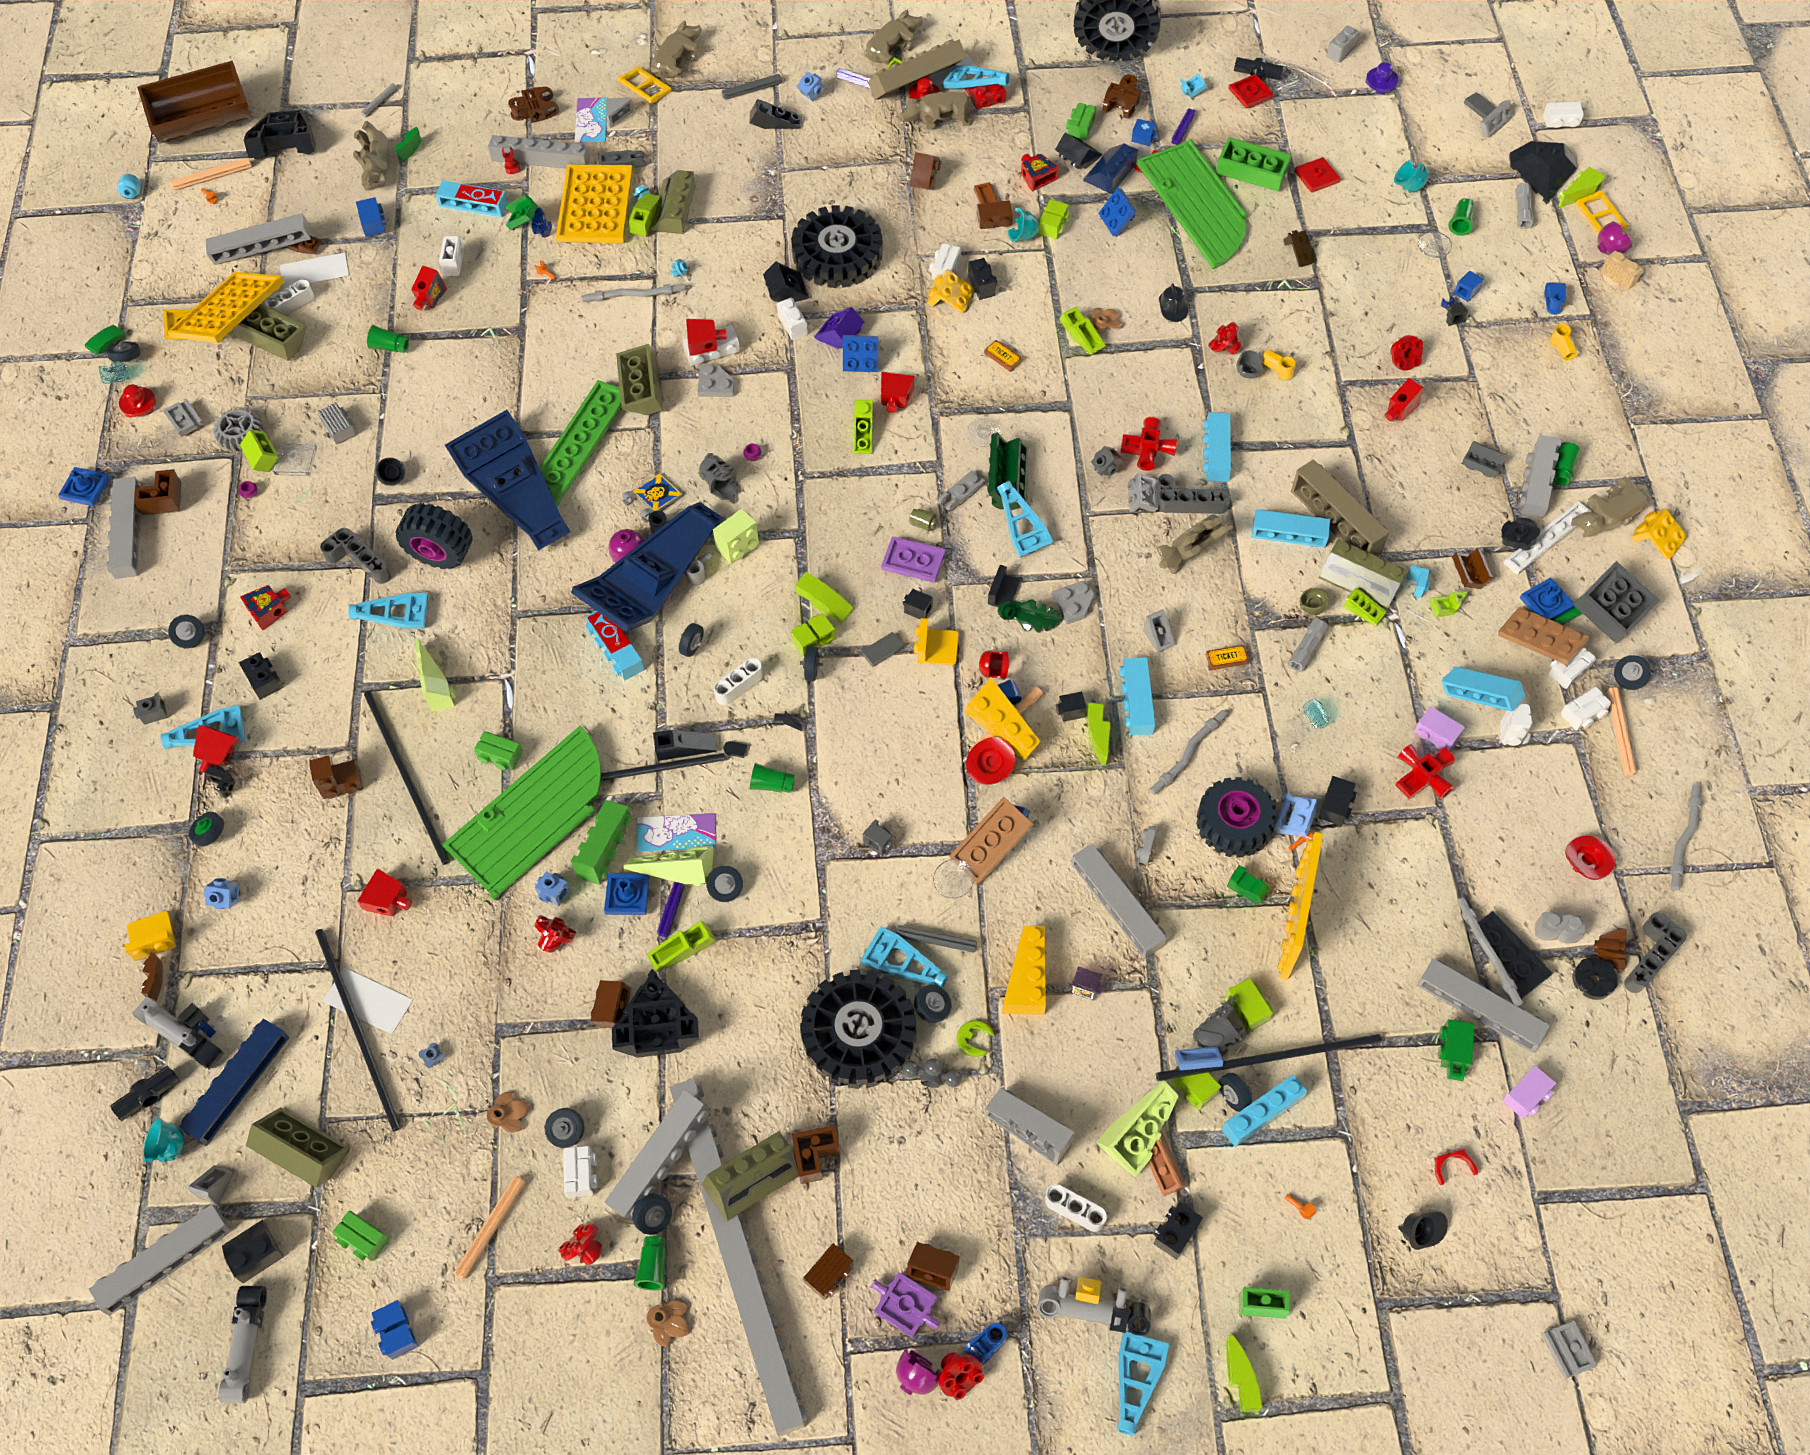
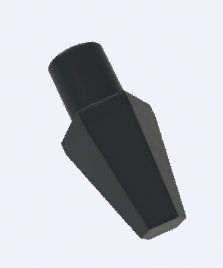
M787 711L784 714L775 713L774 721H781L784 725L802 731V724Z

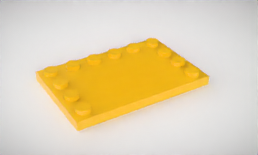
M567 164L556 233L557 242L624 243L633 174L632 165Z
M234 272L167 332L171 338L219 343L267 297L277 291L285 281L282 276Z
M1315 832L1312 839L1308 838L1299 865L1296 867L1295 877L1298 878L1297 884H1293L1291 895L1294 896V902L1290 901L1288 914H1291L1290 921H1286L1284 932L1287 933V939L1282 941V955L1277 965V970H1280L1279 978L1288 980L1303 946L1322 844V833Z

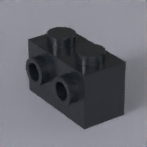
M985 258L969 261L968 277L978 299L982 300L995 296L998 282L996 276L992 275L990 264H987Z
M258 652L238 662L259 700L281 690L277 683L281 680L276 671L271 672L270 668L273 666L268 657L263 658L262 654Z
M1332 776L1318 818L1342 826L1344 819L1349 820L1352 808H1349L1350 802L1354 803L1357 792L1354 791L1356 783Z

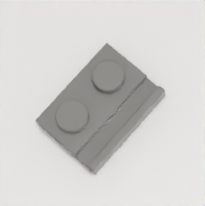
M186 398L184 402H178L163 410L180 437L196 430L197 426L204 425Z
M1574 1321L1542 1334L1564 1379L1597 1367Z

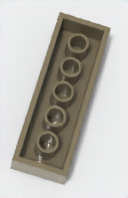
M951 39L942 45L932 47L927 52L925 50L915 57L911 56L901 63L897 62L887 69L883 68L871 75L872 78L867 82L876 100L913 84L922 77H929L952 67L967 57L960 39L956 41Z
M1314 459L1297 469L1291 493L1316 517L1330 519L1329 530L1338 539L1375 556L1381 555L1390 533L1387 528L1381 525L1372 513H1369L1358 500L1349 494L1347 489L1343 488Z

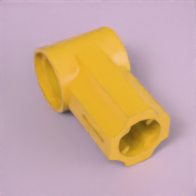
M1558 324L1550 337V342L1558 348L1565 361L1572 360L1579 352L1570 336L1571 328L1566 324Z
M1268 349L1264 352L1262 364L1278 372L1279 378L1290 380L1294 376L1295 360L1292 357H1282Z

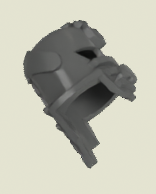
M708 453L700 464L699 476L709 485L710 493L721 500H729V502L734 504V496L738 492L735 483L736 470L719 456Z
M1233 996L1225 1001L1221 1007L1215 1009V1012L1210 1013V1017L1193 1032V1039L1199 1047L1217 1046L1222 1057L1227 1054V1047L1230 1044L1234 1045L1236 1042L1240 1043L1245 1039L1244 1032L1246 1029L1241 1027L1234 1028L1226 1019L1227 1015L1234 1009L1231 1005L1235 1000Z

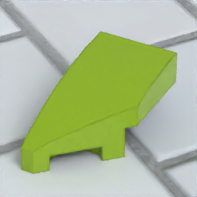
M1467 591L1452 592L1450 596L1433 597L1429 602L1435 616L1453 615L1462 604Z

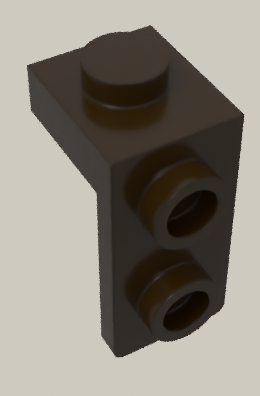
M1306 230L1289 232L1288 236L1283 239L1285 246L1292 244L1298 266L1304 267L1315 263Z

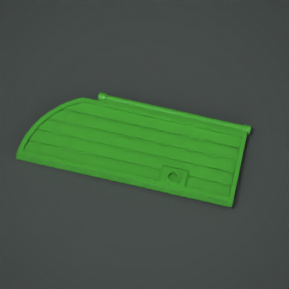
M1192 139L1188 140L1187 143L1185 142L1137 159V165L1212 269L1229 261L1237 253L1243 242L1246 231V222L1243 219L1248 214L1241 208L1197 149Z
M581 726L577 727L442 844L459 864L490 893L489 896L494 901L582 821L595 812L594 808L589 805L599 795L601 765L596 747L587 732Z

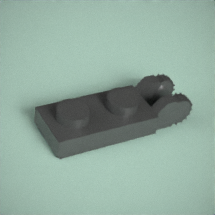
M641 150L599 152L598 165H632L635 168H639L645 165L643 159L644 152Z

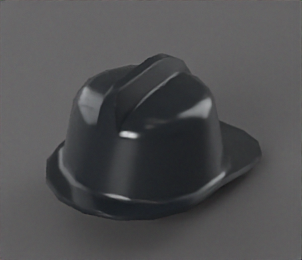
M1172 283L1159 296L1160 309L1166 320L1179 322L1187 317L1188 304L1183 289Z
M1440 1211L1410 1213L1404 1220V1223L1398 1225V1229L1402 1232L1404 1238L1410 1242L1413 1249L1420 1250L1437 1245L1443 1240L1447 1233L1448 1220L1445 1214Z

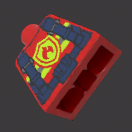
M1029 154L1022 156L1021 175L1032 192L1058 180L1059 167L1043 154H1037L1033 157Z
M422 265L412 286V292L416 298L413 307L422 310L425 305L431 308L435 307L446 292L447 287L437 270Z
M266 585L244 594L240 598L263 631L286 613L282 602L291 598L286 588L275 593L270 585Z

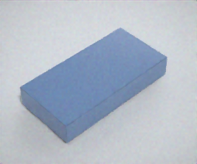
M1217 1046L1175 1050L1174 1057L1180 1070L1223 1066V1059Z

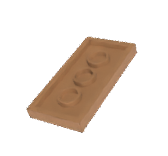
M1521 607L1512 614L1498 631V636L1567 666L1589 641L1588 635Z
M1003 796L949 857L970 878L980 885L1034 824Z

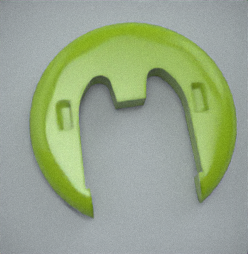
M971 1020L964 1023L957 1033V1044L961 1051L972 1057L986 1055V1051L970 1046L966 1040H972L973 1033L970 1030H979L995 1036L992 1028L980 1020Z

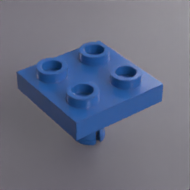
M1117 188L1098 214L1112 236L1118 237L1128 222L1135 218L1137 211L1123 189Z
M843 335V371L878 372V336Z
M74 467L58 496L61 500L94 507L110 477L106 473Z
M1551 577L1525 591L1520 596V599L1533 613L1550 620L1556 619L1575 607L1573 605L1574 602Z
M608 874L604 906L605 915H646L649 875Z

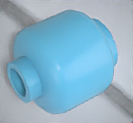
M125 174L120 177L117 190L122 197L135 199L139 196L141 182L136 176Z

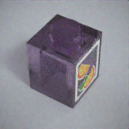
M1078 966L1070 993L1094 1001L1096 994L1101 995L1104 983L1101 982L1102 974Z

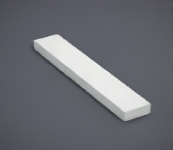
M1578 501L1540 531L1539 541L1530 550L1518 549L1505 559L1504 564L1517 575L1520 574L1577 528V526H1571V521L1574 517L1584 512L1592 511Z

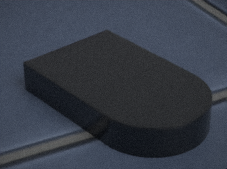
M728 741L724 744L723 749L727 755L744 758L747 745Z

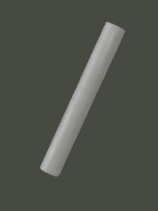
M392 83L361 111L362 116L366 117L397 89V86Z

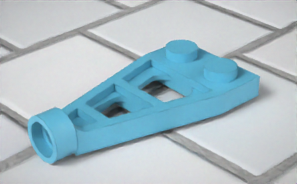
M955 65L944 80L943 85L944 88L951 89L991 84L1008 86L1010 84L1009 72L975 66ZM968 74H975L973 79L965 80Z
M1008 481L998 486L997 489L1002 497L1011 542L1019 558L1052 544L1053 540L1045 524L1016 491L1011 482ZM1018 502L1024 513L1013 516L1010 504ZM1026 518L1034 526V530L1021 535L1018 531L1017 522Z
M405 593L350 604L348 608L349 619H362L405 629H425L429 596L427 593ZM407 605L404 617L400 618L391 615V608L393 606ZM386 606L385 614L383 616L372 615V608Z
M240 705L222 708L170 730L168 733L161 734L162 745L164 749L178 746H194L196 738L186 739L185 733L198 728L199 725L208 726L216 721L221 722L222 732L240 737L239 743L245 742L242 709Z
M883 927L879 928L860 960L861 964L879 973L937 985L941 988L944 987L948 979V974L940 971L938 967L901 936ZM894 948L900 949L907 956V959L901 966L892 965L886 961ZM912 960H917L925 966L922 974H916L907 970Z
M1130 1332L1123 1333L1118 1353L1120 1420L1117 1426L1118 1432L1135 1436L1137 1423L1165 1367L1169 1343L1135 1335ZM1132 1360L1150 1366V1373L1144 1382L1131 1379L1129 1364ZM1129 1386L1143 1391L1140 1403L1137 1406L1128 1404L1126 1401L1127 1388ZM1125 1418H1130V1419H1132L1133 1422H1130V1421H1127V1420H1124V1419H1125Z

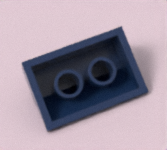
M1125 143L1108 149L1083 178V181L1112 194L1137 163L1138 149Z

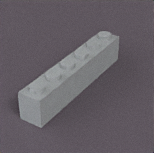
M492 135L488 145L491 160L495 162H505V158L502 156V148L505 153H509L510 146L513 148V158L519 164L566 169L567 164L589 165L590 162L587 144Z
M303 213L207 238L206 254L212 263L216 265L310 240V225Z
M135 476L113 479V487L110 488L112 501L110 502L111 516H109V524L111 527L110 531H108L110 546L107 547L109 561L106 562V567L115 579L138 576L141 512L134 501L135 490L137 487H141Z
M1090 844L1072 856V867L1144 959L1165 946L1167 939L1165 931L1155 924L1151 913L1144 910L1139 898L1136 895H1132L1125 880L1117 876L1114 866L1106 862L1099 848L1096 849L1093 844Z
M1434 958L1417 984L1421 989L1532 1053L1538 1048L1550 1026L1542 1018L1529 1014L1523 1007L1515 1006L1502 995L1489 991L1483 984L1468 979L1462 972L1454 971L1443 961L1435 960Z
M684 1090L604 1203L622 1217L633 1221L632 1212L635 1205L644 1196L655 1193L659 1182L668 1175L671 1165L681 1157L683 1148L695 1137V1131L700 1124L707 1120L711 1108Z
M212 1204L205 1206L197 1212V1215L181 1222L175 1230L159 1237L152 1246L140 1250L136 1257L117 1266L115 1271L108 1276L98 1279L95 1285L89 1288V1291L100 1311L110 1316L232 1230L219 1209Z

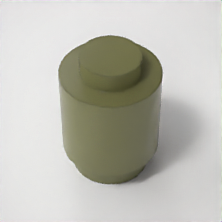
M919 508L912 510L909 522L913 526L931 531L936 528L938 519L936 514Z

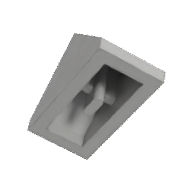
M629 97L606 99V116L609 128H612L633 112L632 100Z
M1162 609L1147 616L1143 632L1155 650L1160 652L1175 645L1165 611Z
M214 1165L188 1186V1190L199 1199L219 1205L234 1172Z

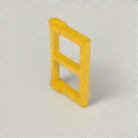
M639 66L618 78L619 83L625 85L651 104H654L671 92L669 86ZM637 74H641L648 79L637 87L628 82L630 78ZM653 83L662 88L661 91L651 97L641 91Z
M1603 190L1576 201V204L1598 234L1602 227L1596 219L1609 214H1613L1618 220L1619 225L1623 228L1621 231L1629 227V224L1625 222ZM1601 198L1608 209L1591 214L1585 204Z

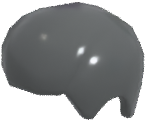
M1251 350L1244 351L1237 360L1236 367L1238 373L1244 378H1257L1263 370L1262 356Z

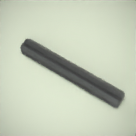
M780 74L724 89L722 90V96L726 100L782 83V77Z
M898 925L896 929V934L904 939L972 953L977 948V941L903 925Z

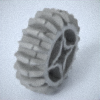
M234 407L231 411L227 409V413H221V417H216L217 422L213 423V433L216 441H218L220 446L225 447L227 450L232 449L234 452L237 449L242 451L240 444L249 429L263 430L262 420L257 413L240 407V409Z

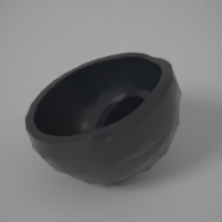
M384 458L377 464L375 474L382 484L395 486L404 479L405 467L396 458Z

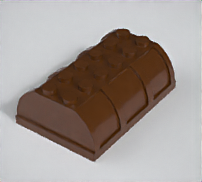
M233 60L137 86L150 131L155 135L159 144L175 138L190 136L193 133L207 129L222 127L225 124L252 118Z

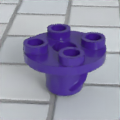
M1382 62L1378 67L1371 69L1367 73L1365 82L1370 88L1376 90L1378 94H1384L1397 87L1399 78L1393 71V66L1390 63Z

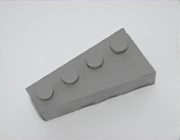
M1539 435L1532 452L1527 454L1525 463L1528 464V467L1525 468L1523 475L1526 481L1523 482L1521 488L1524 495L1521 496L1519 506H1522L1521 514L1543 519L1549 506L1552 491L1551 485L1556 471L1554 468L1559 453L1556 452L1561 446L1562 439Z
M1000 1088L985 1108L986 1117L1056 1166L1072 1145L1074 1131L1018 1099L1009 1090L1005 1091Z

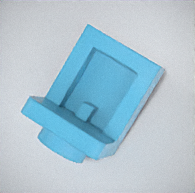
M1199 73L1187 82L1183 78L1180 79L1182 86H1180L1181 90L1185 95L1188 93L1190 98H1193L1207 88Z
M1411 565L1406 578L1417 581L1414 596L1421 598L1423 592H1427L1429 589L1430 581L1427 579L1430 570Z

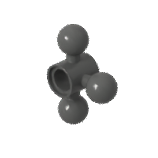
M936 1058L926 1060L924 1068L919 1067L915 1061H907L902 1067L903 1074L906 1077L914 1078L917 1075H921L920 1083L931 1088H938L941 1080H944L949 1087H957L962 1081L961 1074L956 1070L943 1073L944 1065Z

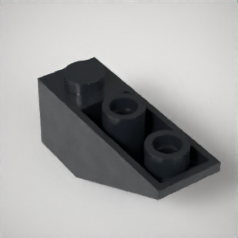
M757 99L750 111L749 123L763 129H800L802 116Z
M667 730L653 733L658 761L717 752L713 733Z

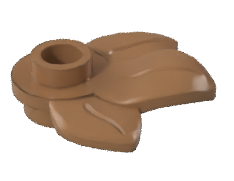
M1095 308L1091 313L1093 326L1096 330L1105 331L1108 327L1117 329L1123 324L1117 320L1119 313L1114 309L1103 311L1100 308Z
M513 1091L504 1092L496 1098L495 1105L489 1108L486 1118L488 1123L494 1127L501 1126L506 1132H518L522 1130L520 1119L529 1112L530 1106L524 1101L515 1100ZM494 1113H500L502 1116L495 1117Z
M670 1301L665 1306L656 1305L648 1311L646 1319L648 1325L653 1328V1338L656 1343L667 1347L671 1337H684L689 1334L688 1324L682 1317L688 1310V1306L685 1303ZM656 1313L662 1314L663 1318L661 1321L655 1320Z

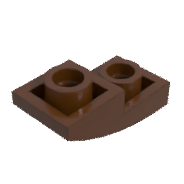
M310 235V240L283 247L300 253L315 254L322 240Z
M151 952L143 964L142 972L148 978L143 982L141 993L156 1002L163 981V964L159 957Z

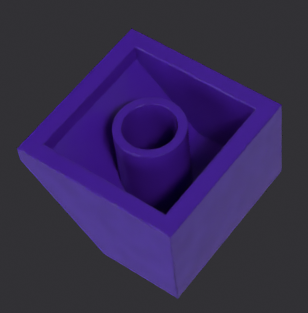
M849 307L831 314L814 338L838 349L843 347V335H857L862 330L861 327L865 322L853 307Z

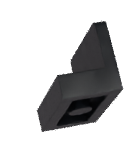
M999 565L988 593V605L999 607L1002 602L1013 601L1020 579L1006 575L1007 566Z

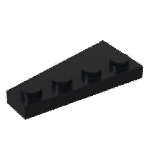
M1493 911L1478 922L1483 934L1501 960L1510 979L1514 980L1521 1000L1552 976L1553 972Z

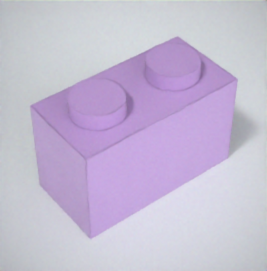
M1430 706L1418 722L1414 732L1421 738L1435 744L1437 748L1444 747L1450 751L1465 727Z
M1535 1065L1502 1101L1524 1119L1528 1114L1533 1116L1540 1109L1538 1103L1541 1100L1546 1102L1554 1094L1551 1089L1556 1083Z

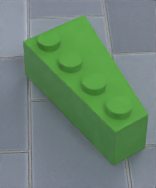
M605 800L595 818V827H590L587 832L586 843L581 842L578 850H580L579 855H574L571 859L577 878L599 885L602 879L606 878L609 863L615 859L617 845L622 843L626 826L630 825L632 820L628 806Z

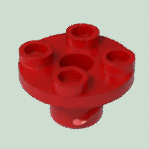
M922 77L910 88L909 98L919 99L928 94L938 93L940 89L932 83L930 78Z
M1231 322L1226 326L1221 325L1216 331V337L1210 341L1208 346L1215 353L1223 349L1230 354L1237 353L1242 347V341L1237 337L1239 326L1235 322Z
M1406 335L1393 343L1390 353L1394 366L1403 371L1419 366L1422 361L1423 341L1416 336Z
M134 384L126 386L119 399V407L128 418L151 414L156 403L155 395L149 388L138 387Z
M539 915L534 924L535 928L542 934L537 943L538 947L548 953L555 952L562 943H571L576 935V931L565 926V921L558 917L549 919Z
M592 1222L586 1226L580 1224L573 1231L574 1236L559 1247L558 1251L561 1257L568 1261L578 1256L580 1263H585L586 1265H591L597 1261L602 1254V1244L593 1239L597 1235L599 1227Z
M951 1352L941 1361L943 1371L939 1377V1387L946 1396L960 1400L976 1384L981 1383L984 1379L982 1365L974 1356H960L956 1352Z

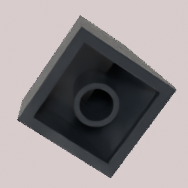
M1066 132L1055 148L1059 152L1058 156L1066 161L1069 159L1072 161L1070 164L1077 169L1079 167L1088 168L1103 155L1080 138Z
M775 261L763 273L769 296L774 302H781L789 298H793L794 302L809 298L800 272Z
M263 1219L222 1245L224 1259L233 1276L241 1283L250 1280L284 1257Z

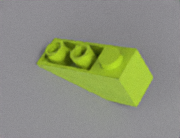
M1588 167L1584 172L1581 171L1576 181L1573 180L1569 184L1568 189H1564L1560 194L1559 199L1561 200L1558 207L1576 203L1577 200L1598 192L1606 175L1591 167Z
M649 193L642 195L634 206L629 219L630 233L644 237L647 236L661 196Z
M855 400L854 453L872 454L873 400Z

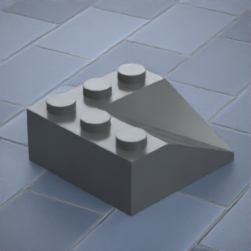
M1616 561L1573 605L1613 642L1617 643L1642 620L1660 599Z

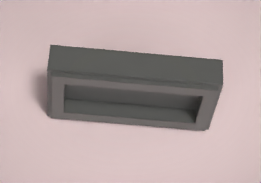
M1477 92L1467 97L1464 101L1465 105L1483 119L1496 109L1494 105Z
M891 632L863 649L862 655L874 667L902 650L904 644Z

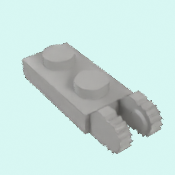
M1510 100L1501 102L1496 109L1480 122L1483 137L1492 135L1512 115V110L1507 109L1511 105Z
M971 470L947 492H944L938 499V503L942 505L949 499H952L946 506L948 511H952L983 487L985 480Z

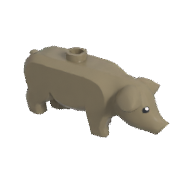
M908 9L903 11L899 18L887 22L880 30L877 29L874 32L873 37L867 42L864 55L872 62L888 65L894 58L892 53L898 48L909 51L912 47L911 41L915 37V34L912 32L923 24L922 16H911Z
M685 20L680 23L677 30L670 34L662 45H658L652 60V73L661 78H683L686 71L678 66H680L683 60H695V51L698 48V43L694 41L702 32L701 26H687Z
M938 92L925 95L919 99L908 98L902 114L898 115V118L902 122L915 121L920 118L925 122L927 129H933L936 120H948L951 118L962 121L963 126H969L971 116L967 110L970 98L962 92Z
M365 121L362 129L366 133L361 130L354 132V138L359 141L362 149L360 152L355 150L353 157L359 162L364 171L361 176L364 190H371L385 182V174L389 162V142L383 132L377 130L370 122Z
M1625 476L1617 482L1622 488L1614 485L1606 491L1611 496L1607 501L1596 494L1589 497L1587 504L1592 512H1584L1574 517L1571 521V526L1583 529L1585 531L1583 537H1590L1598 532L1613 530L1621 524L1626 526L1646 506V496Z
M1214 514L1206 517L1177 537L1171 547L1168 545L1157 547V551L1162 559L1159 563L1160 568H1168L1172 574H1175L1182 560L1185 561L1209 546L1231 530L1233 525L1230 522L1222 524V521Z

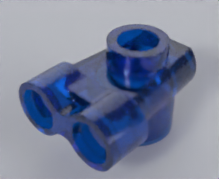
M538 207L534 213V218L531 220V228L535 235L541 234L545 238L549 236L552 224L546 220L542 208Z

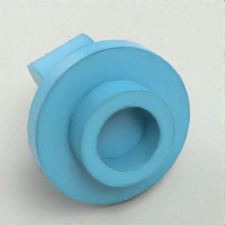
M641 185L637 187L634 193L635 198L639 197L640 200L644 193L651 194L648 191V186Z
M677 259L676 262L671 264L674 270H671L670 273L674 277L687 274L688 266L682 259Z

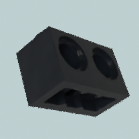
M1179 1202L1177 1207L1171 1206L1165 1216L1168 1218L1164 1226L1160 1224L1153 1234L1156 1237L1154 1245L1176 1260L1203 1219L1202 1216ZM1177 1217H1185L1188 1224H1180L1177 1221ZM1171 1234L1175 1237L1176 1242L1169 1243L1165 1240L1164 1236Z

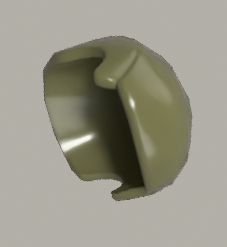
M1309 588L1300 597L1302 610L1310 615L1323 613L1329 603L1326 591L1318 588Z

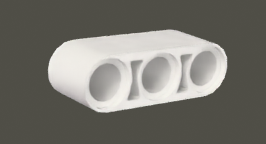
M299 280L267 298L264 304L266 307L286 316L314 299V294L307 280Z
M750 658L720 679L714 686L716 701L719 704L727 705L758 683L763 677L760 660Z
M1051 1185L1047 1189L1045 1204L1049 1209L1090 1231L1098 1232L1102 1230L1107 1218L1106 1212L1102 1207L1061 1185ZM1057 1193L1060 1195L1061 1200L1055 1202L1051 1200L1050 1195ZM1070 1205H1079L1081 1211L1073 1212L1070 1209ZM1098 1215L1101 1218V1222L1093 1223L1090 1216Z

